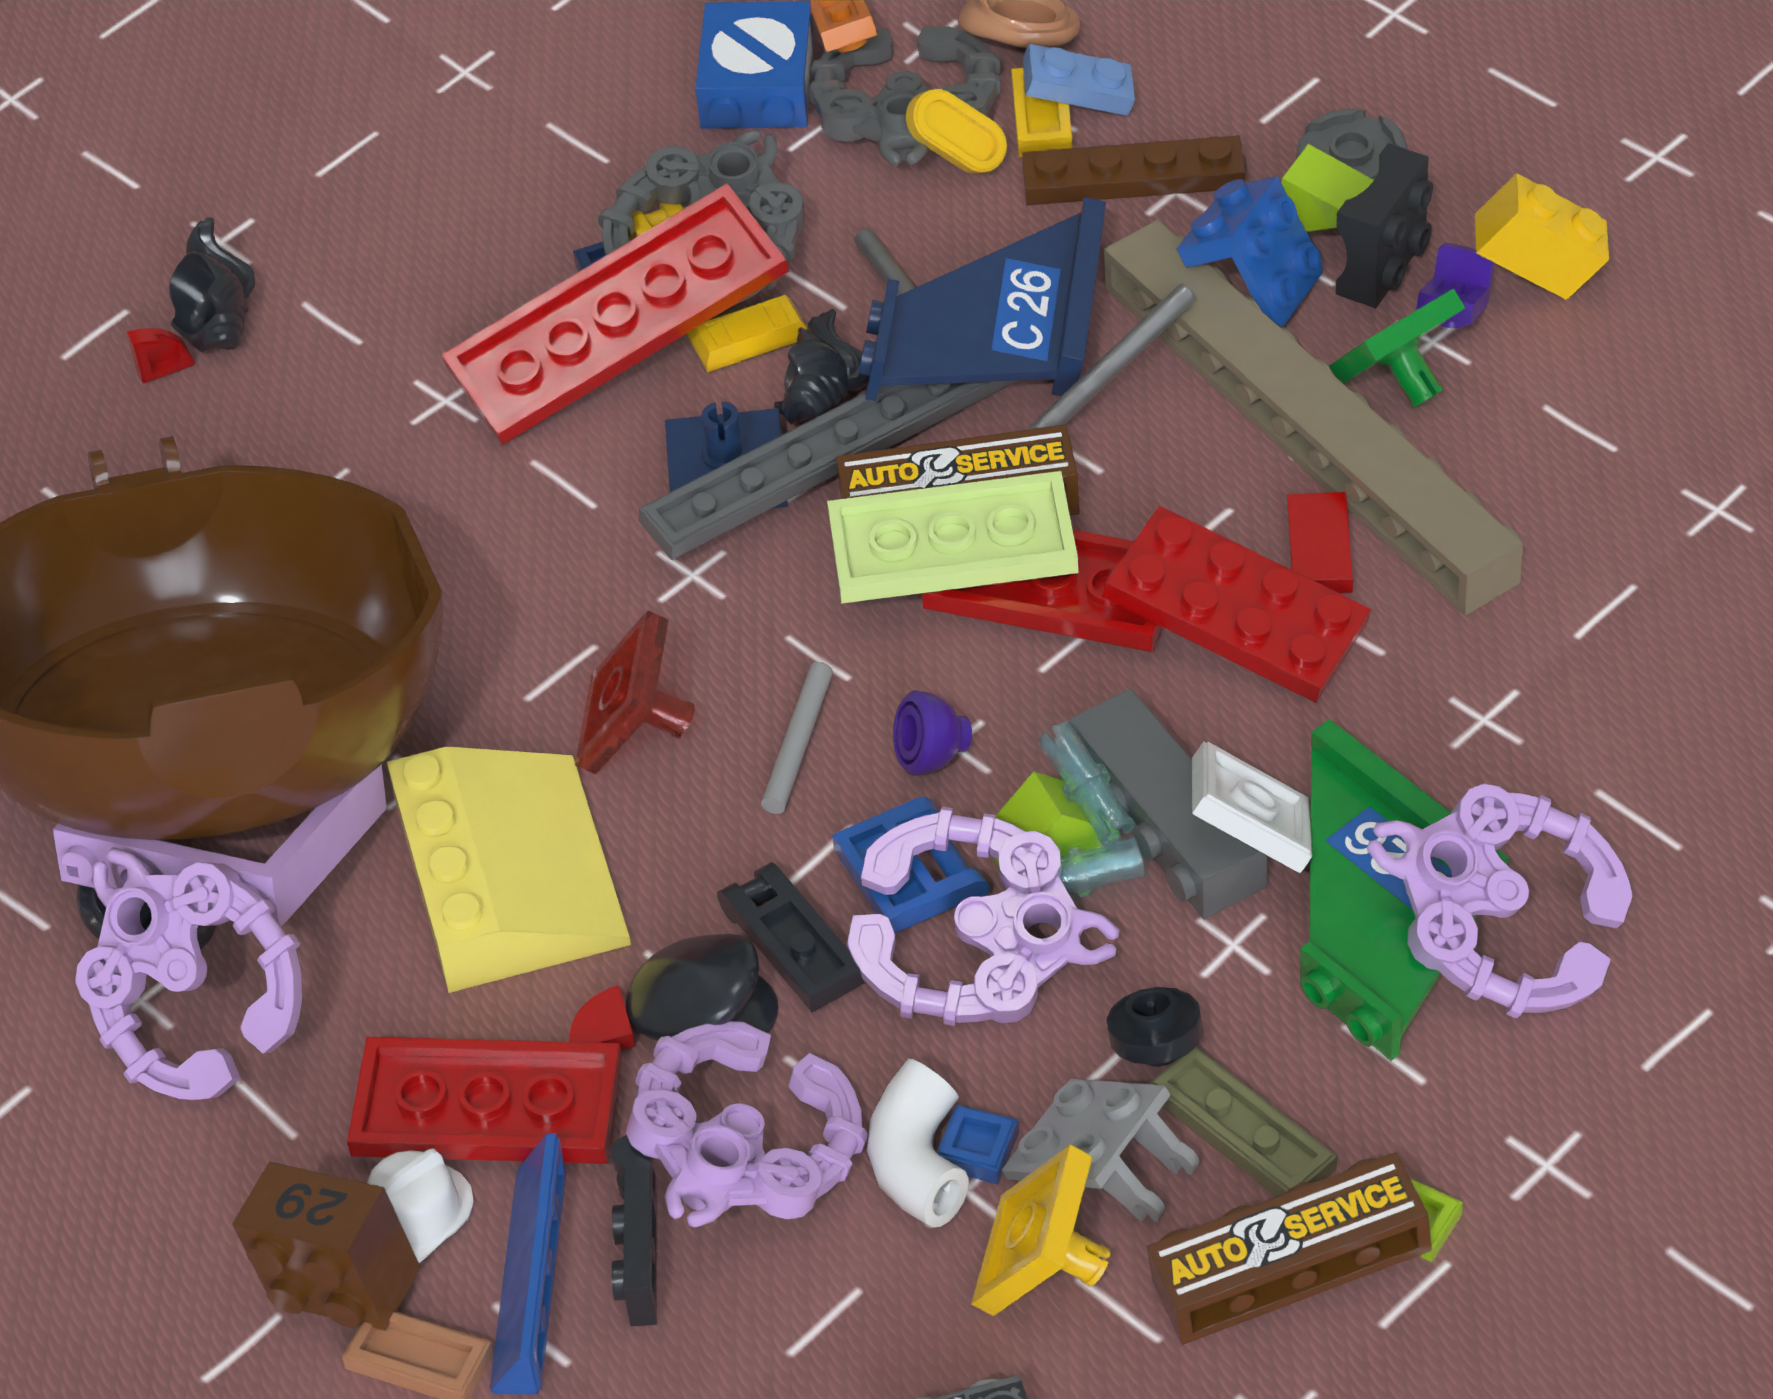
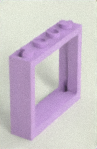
M382 764L364 780L343 794L315 807L310 815L265 864L159 840L104 836L57 824L53 828L61 881L94 888L92 866L96 861L102 860L108 866V884L117 889L123 887L128 879L127 869L125 866L111 863L107 859V852L113 847L132 853L142 862L150 875H179L184 868L197 862L226 864L239 875L242 883L253 889L264 900H270L275 907L272 916L279 926L282 927L387 809Z

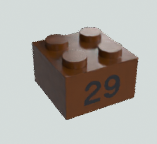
M269 1161L232 1223L246 1251L247 1258L252 1263L266 1291L267 1298L279 1309L292 1314L305 1311L330 1317L338 1324L351 1328L366 1322L372 1324L375 1329L386 1331L393 1312L395 1313L421 1269L385 1188L377 1185Z

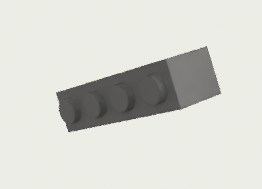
M1131 688L1068 719L1070 746L1066 748V757L1072 771L1080 780H1089L1098 791L1105 811L1113 820L1121 819L1132 832L1134 843L1140 854L1147 861L1154 859L1165 872L1170 889L1181 902L1188 900L1204 920L1267 887L1266 854L1192 814V759Z

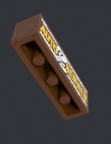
M1067 424L836 456L841 499L1061 471L1069 514H1080L1078 473Z
M1397 1152L1379 1159L1361 1160L1349 1167L1347 1171L1315 1183H1300L1290 1188L1283 1195L1254 1206L1244 1205L1236 1207L1227 1212L1222 1218L1192 1229L1172 1231L1160 1241L1146 1246L1153 1284L1182 1345L1432 1251L1429 1214Z

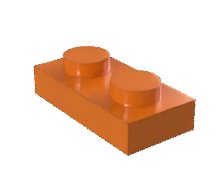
M807 0L811 1L812 17L826 52L835 49L838 52L852 51L863 46L868 38L877 35L871 14L864 0Z

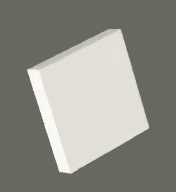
M1203 741L1192 757V814L1301 873L1312 858L1310 803L1308 797L1210 742L1206 743Z

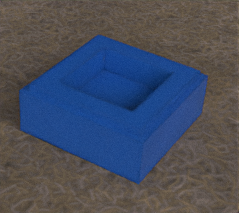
M956 1104L936 1153L966 1171L968 1177L999 1184L1003 1174L1001 1170L1008 1162L1019 1135L1018 1120Z

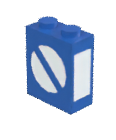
M811 1L705 3L695 88L700 129L807 127L810 101L809 85L811 84L810 64L813 62L815 43Z

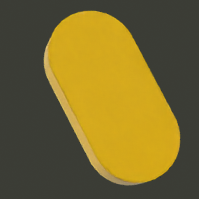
M942 89L921 92L910 101L906 110V124L909 132L918 142L924 144L967 173L989 172L1001 164L1006 154L1007 142L1003 130L993 120L950 92Z

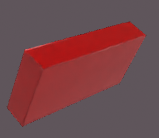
M1346 492L1287 494L1291 570L1338 593H1353Z

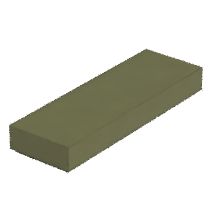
M1194 1047L1188 1054L1178 1058L1149 1083L1151 1085H1164L1170 1093V1097L1162 1106L1164 1109L1276 1197L1285 1194L1290 1188L1300 1183H1315L1326 1179L1337 1170V1156L1197 1047Z

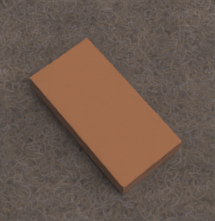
M393 1312L386 1331L375 1329L372 1324L366 1322L361 1323L342 1356L345 1369L438 1399H470L494 1355L492 1342L399 1312Z

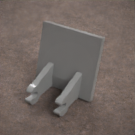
M1071 1078L1066 1085L1057 1091L1052 1104L1033 1129L1023 1136L1019 1142L1018 1149L1001 1171L1007 1179L1021 1181L1071 1144L1093 1156L1085 1187L1103 1188L1140 1221H1143L1147 1214H1149L1154 1222H1158L1165 1212L1164 1203L1155 1193L1146 1189L1119 1155L1130 1140L1134 1138L1175 1174L1183 1166L1186 1173L1192 1175L1200 1162L1197 1154L1188 1145L1180 1142L1157 1114L1170 1097V1093L1164 1085Z

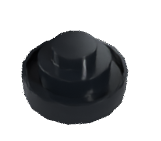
M1153 987L1138 990L1119 1000L1111 1008L1106 1018L1111 1048L1120 1058L1132 1063L1147 1064L1154 1067L1171 1064L1177 1058L1188 1054L1199 1044L1204 1033L1199 1003L1189 993L1176 988Z

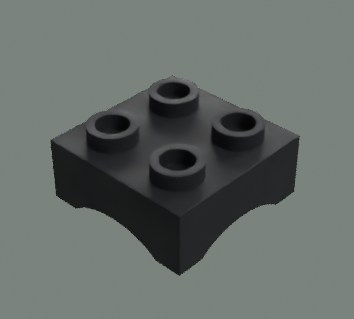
M1387 143L1379 154V171L1374 181L1362 193L1346 200L1338 210L1337 229L1345 243L1347 262L1345 269L1336 280V295L1376 309L1390 289L1395 291L1400 286L1407 265L1415 254L1421 255L1425 251L1432 232V225L1427 222V207L1433 193V183L1428 181V156Z

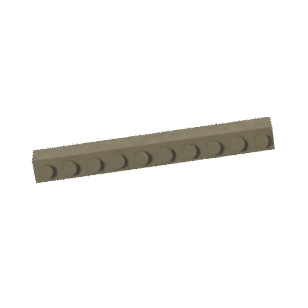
M1157 219L1104 248L1105 288L1140 321L1179 284H1184L1192 291L1196 301L1158 337L1328 492H1346L1347 509L1464 616L1520 584L1523 543L1517 533L1510 526L1502 525L1487 512L1473 493L1467 490L1464 491L1444 473L1436 460L1431 457H1425L1408 442L1403 432L1396 425L1388 424L1373 411L1360 393L1352 392L1338 380L1324 361L1315 359L1302 348L1288 329L1280 328L1267 317L1253 298L1244 296L1232 286L1218 267L1210 266L1208 263L1186 267L1176 249L1184 237L1175 235Z

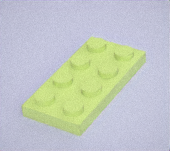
M1061 471L827 501L841 604L1079 573L1078 555Z

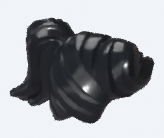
M207 217L204 221H199L191 231L186 245L187 255L177 265L169 283L170 299L175 310V316L170 324L201 353L213 346L226 350L235 349L239 346L240 337L244 332L245 316L248 312V307L245 305L244 300L249 297L255 287L253 269L249 264L219 246L214 236V219Z
M834 309L821 313L818 317H812L808 322L807 329L798 328L796 345L788 351L790 363L785 374L784 398L782 401H775L774 408H779V413L785 417L790 425L805 419L813 420L827 413L846 397L847 392L854 393L855 391H860L862 387L868 384L869 376L858 374L862 352L841 339L835 331L836 311Z

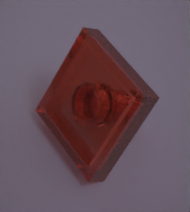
M647 610L591 674L575 766L596 775L643 722L671 734L676 739H680L682 733L685 734L694 715V703L681 700L657 689L669 619Z

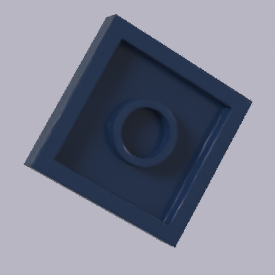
M716 402L704 408L701 416L665 420L670 492L780 437L779 408L738 412L733 404L722 402L723 414H717ZM788 501L773 508L788 507Z

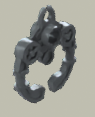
M950 26L923 27L917 39L920 58L934 62L958 61L965 66V74L968 75L965 78V84L950 85L942 90L950 92L989 118V110L993 106L996 96L1001 93L1000 76L997 75L1000 73V56L995 52H991L977 38L962 30ZM876 29L877 35L868 38L867 42L858 49L848 52H838L836 49L830 52L825 51L819 60H815L810 64V80L812 83L809 85V100L815 105L816 112L820 116L821 128L825 136L836 141L845 142L859 140L864 137L879 143V151L882 157L893 166L899 165L901 161H907L908 164L915 165L929 151L927 146L918 142L911 135L906 124V110L910 101L917 94L928 91L919 74L911 71H900L891 74L886 79V84L880 93L873 98L861 90L845 89L844 83H842L846 79V72L854 65H875L892 59L894 55L893 40L888 29Z
M756 129L739 135L732 142L719 145L711 153L696 155L686 147L668 146L656 150L648 157L645 167L636 172L626 182L620 184L616 190L617 200L610 209L602 210L598 216L599 226L602 228L605 256L629 242V237L636 230L635 221L631 218L636 210L641 212L649 211L655 200L672 205L690 201V205L728 183L785 257L787 263L790 262L795 256L797 235L802 230L805 221L804 200L798 189L788 183L778 182L770 169L778 154L776 137L771 134L764 137L765 152L757 154L749 146L758 142L761 138L760 131ZM778 279L774 280L773 282L769 283L768 285L749 295L740 302L750 299L751 297L761 292L765 288H774V286L778 282Z

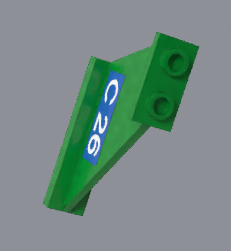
M1328 719L1311 733L1312 858L1310 859L1309 941L1300 948V987L1314 1006L1320 1009H1328L1344 1022L1358 1042L1367 1047L1373 1046L1387 1059L1392 1061L1400 1055L1401 1037L1441 973L1438 970L1426 968L1414 958L1408 946V930L1416 917L1404 881L1379 867L1368 852L1367 846L1369 841L1378 840L1390 857L1401 858L1406 853V843L1398 835L1383 838L1377 837L1373 831L1376 823L1398 820L1424 829L1451 815V812L1332 720ZM1496 850L1499 858L1509 866V857L1500 850ZM1431 857V863L1439 874L1445 877H1452L1451 869L1446 862L1440 858ZM1473 915V919L1475 920L1478 915Z

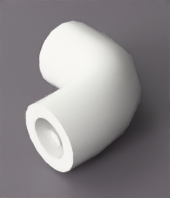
M907 1059L888 1084L871 1116L867 1152L879 1188L908 1214L932 1228L941 1227L958 1213L968 1192L969 1179L966 1171L942 1158L933 1149L934 1133L959 1096L951 1085L933 1070L914 1059Z

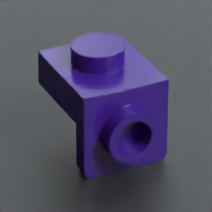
M1448 242L1443 243L1438 249L1434 277L1419 291L1416 310L1454 288L1465 309L1440 326L1446 328L1470 326L1488 306L1495 263L1477 254L1474 248Z

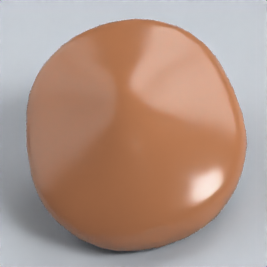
M968 0L958 16V24L964 31L975 36L1021 48H1027L1029 44L1049 48L1058 47L1074 39L1080 30V19L1076 11L1065 5L1061 0Z

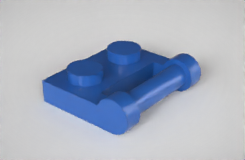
M928 797L913 799L832 834L835 853L875 914H881L889 918L894 934L954 908L966 898L987 896L990 889L988 882L981 872L968 866L952 840H949L946 851L935 850V848L928 850L947 878L935 882L918 855L913 856L909 880L896 894L885 895L862 885L861 876L867 849L878 838L892 828L912 819L940 813L933 801Z

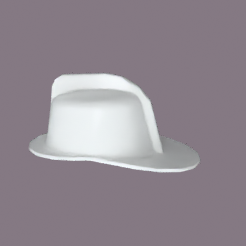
M433 1148L426 1152L413 1150L396 1152L382 1159L371 1171L367 1181L368 1184L385 1188L419 1263L448 1237L459 1230L469 1219L474 1205L471 1185L460 1172L445 1165L442 1155Z

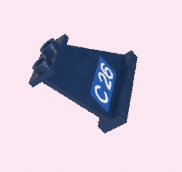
M1084 197L1080 213L897 296L899 281L888 279L884 300L872 299L866 333L876 335V341L865 340L858 374L869 376L865 399L876 401L879 387L887 385L1053 379L1051 394L1062 396L1079 380L1084 362L1106 201Z

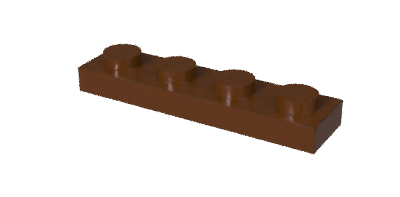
M1240 135L1022 152L1026 206L1083 201L1084 197L1105 200L1217 191L1221 186L1233 180L1242 179L1245 182Z

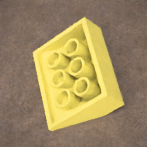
M446 746L387 762L398 813L448 993L631 945L630 936L573 755Z

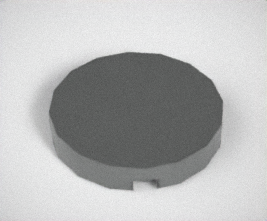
M1345 109L1324 114L1313 119L1305 127V134L1301 139L1299 136L1297 143V158L1305 147L1310 144L1374 180L1379 171V154L1387 143L1407 149L1403 132L1390 119L1379 115V120L1372 117H1366L1365 110Z

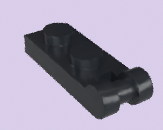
M770 862L754 871V879L739 886L734 882L717 892L719 904L727 918L742 928L811 1013L865 983L860 969L854 962L849 950L775 863ZM765 900L768 901L759 907L756 906Z
M626 1135L614 1143L611 1151L614 1168L618 1172L616 1179L619 1193L624 1200V1205H613L614 1243L615 1245H624L623 1260L612 1261L614 1301L625 1300L630 1327L657 1325L658 1187L652 1157L645 1156L634 1148Z

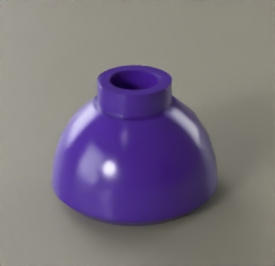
M913 690L901 701L894 719L893 743L896 757L908 774L916 776L935 772L947 765L957 752H966L969 749L972 739L971 723L966 716H958L953 707L944 699L930 692Z

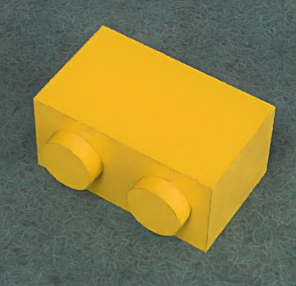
M1518 173L1475 213L1477 254L1565 300L1609 261L1607 220L1601 218L1595 211L1589 208H1582L1559 196L1548 186L1537 184Z

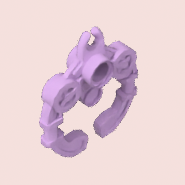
M1482 784L1469 789L1455 805L1451 815L1424 829L1398 820L1376 823L1373 831L1377 837L1383 838L1398 835L1406 843V853L1401 858L1390 857L1378 840L1369 841L1367 850L1379 867L1404 881L1416 917L1408 930V946L1414 958L1426 968L1438 970L1451 983L1466 992V997L1475 1001L1481 996L1507 1007L1506 1014L1517 1019L1522 1013H1545L1568 1008L1583 1001L1602 986L1611 959L1590 943L1579 942L1558 959L1551 978L1534 979V977L1523 973L1516 983L1491 972L1494 959L1485 955L1480 957L1473 950L1477 945L1478 927L1472 917L1473 915H1491L1507 918L1514 915L1528 899L1529 888L1525 879L1505 864L1496 853V850L1501 849L1515 831H1521L1524 836L1534 840L1542 830L1565 840L1563 853L1573 858L1575 857L1588 874L1580 896L1584 918L1592 924L1618 928L1624 922L1633 896L1629 879L1621 861L1609 843L1590 824L1591 817L1583 813L1573 817L1550 806L1551 799L1542 795L1534 797L1521 793H1509L1500 786ZM1431 857H1437L1446 862L1451 869L1452 877H1445L1439 874L1431 863Z
M942 806L940 813L918 817L892 828L867 849L861 876L862 885L885 895L896 894L909 880L913 856L934 848L935 850L946 851L949 840L978 844V857L989 858V855L998 859L1000 882L1006 889L996 895L966 898L957 906L954 913L956 934L963 942L981 949L991 957L981 963L974 977V984L963 985V982L951 980L948 992L920 988V975L906 974L892 962L896 942L888 917L881 914L853 915L847 942L848 950L859 967L863 980L880 997L899 1008L901 1017L912 1019L914 1013L944 1017V1024L955 1026L956 1023L980 1022L991 1019L999 1023L1018 1022L1031 1013L1038 999L1037 988L1068 962L1092 965L1110 959L1116 954V947L1113 944L1106 943L1093 951L1087 950L1081 944V933L1090 927L1098 928L1109 940L1117 939L1120 929L1101 914L1077 909L1060 880L1061 860L1059 848L1050 837L1037 831L1025 832L1010 823L996 819V815L984 813L983 819L953 815V808ZM1037 923H1047L1054 926L1058 931L1048 938H1036L1030 935L1027 929Z
M113 847L107 852V859L111 863L125 866L128 879L124 886L119 889L111 887L108 884V866L106 863L98 860L92 866L93 885L99 899L106 907L97 948L86 952L77 965L75 982L79 993L89 1003L93 1020L101 1036L100 1042L105 1049L113 1048L127 1067L123 1075L130 1084L140 1082L156 1092L178 1099L199 1100L219 1098L241 1079L231 1054L224 1048L198 1051L183 1064L177 1065L167 1060L160 1048L147 1052L134 1034V1031L141 1026L142 1022L136 1014H132L130 1004L135 1003L144 991L147 974L160 982L165 988L174 992L192 991L200 987L207 975V964L199 947L197 927L198 925H221L232 920L234 922L232 926L239 935H246L252 931L265 949V952L259 956L257 961L265 970L267 992L247 1008L240 1028L243 1036L263 1054L272 1053L294 1034L299 1020L302 1004V974L296 949L299 947L300 942L294 934L286 935L272 916L275 907L270 900H264L253 889L242 883L239 875L228 865L213 862H197L184 868L179 875H150L142 862L132 853ZM145 902L149 905L152 913L151 923L147 930L143 928L140 921V910Z
M728 1022L722 1025L704 1024L687 1029L673 1037H661L655 1046L653 1053L655 1058L652 1063L643 1064L638 1071L635 1080L638 1089L628 1120L626 1135L631 1145L642 1154L660 1159L672 1177L665 1194L669 1215L674 1219L680 1218L683 1215L684 1207L681 1199L689 1207L696 1210L692 1211L687 1217L688 1225L694 1228L713 1222L723 1212L737 1205L757 1204L768 1214L783 1219L803 1217L812 1210L817 1198L828 1192L838 1182L845 1181L852 1166L850 1160L852 1155L862 1152L869 1137L865 1128L862 1127L861 1108L855 1090L839 1067L809 1053L793 1067L788 1085L800 1101L825 1112L828 1122L822 1135L829 1142L828 1146L821 1143L815 1144L808 1155L802 1151L790 1148L774 1149L765 1154L763 1150L765 1121L757 1109L746 1104H732L711 1120L695 1123L697 1114L691 1102L678 1093L681 1081L675 1074L677 1071L683 1074L691 1073L696 1064L711 1059L736 1071L757 1072L763 1067L771 1035L744 1022Z

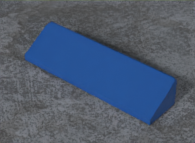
M546 1134L523 1161L516 1174L490 1380V1390L495 1394H538V1390L542 1388L566 1180V1168L560 1138H557L556 1134Z

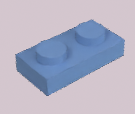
M1034 44L1028 45L1022 59L1026 96L1125 116L1129 115L1135 102L1131 64L1118 62L1110 58H1097L1068 52L1061 48H1049Z

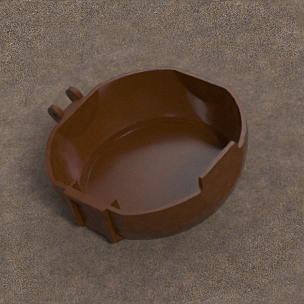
M173 436L159 439L163 468L110 478L102 449L89 451L88 461L94 489L50 498L0 522V788L33 813L76 830L128 839L170 840L235 833L296 816L343 794L375 771L394 751L414 720L429 687L442 636V591L405 510L397 503L377 492L357 484L327 475L295 469L268 466L222 465L182 473L178 450Z

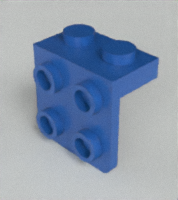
M1278 176L1245 183L1242 179L1233 180L1221 186L1214 193V201L1203 214L1192 221L1190 232L1176 249L1186 267L1232 257L1261 311L1279 327L1284 326L1322 274L1323 266L1319 250L1311 242L1297 215L1296 206L1293 200L1286 194Z

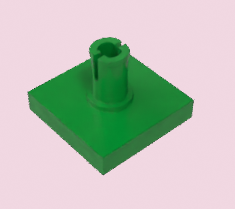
M1453 288L1367 339L1330 364L1329 368L1333 375L1345 384L1380 363L1381 367L1387 364L1413 409L1444 390L1417 348V345L1421 343L1419 339L1464 310L1465 306Z

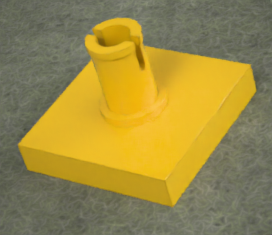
M1070 1144L1001 1195L971 1305L995 1316L1060 1269L1080 1279L1082 1283L1089 1287L1101 1278L1109 1263L1104 1259L1110 1257V1249L1073 1231L1093 1156Z

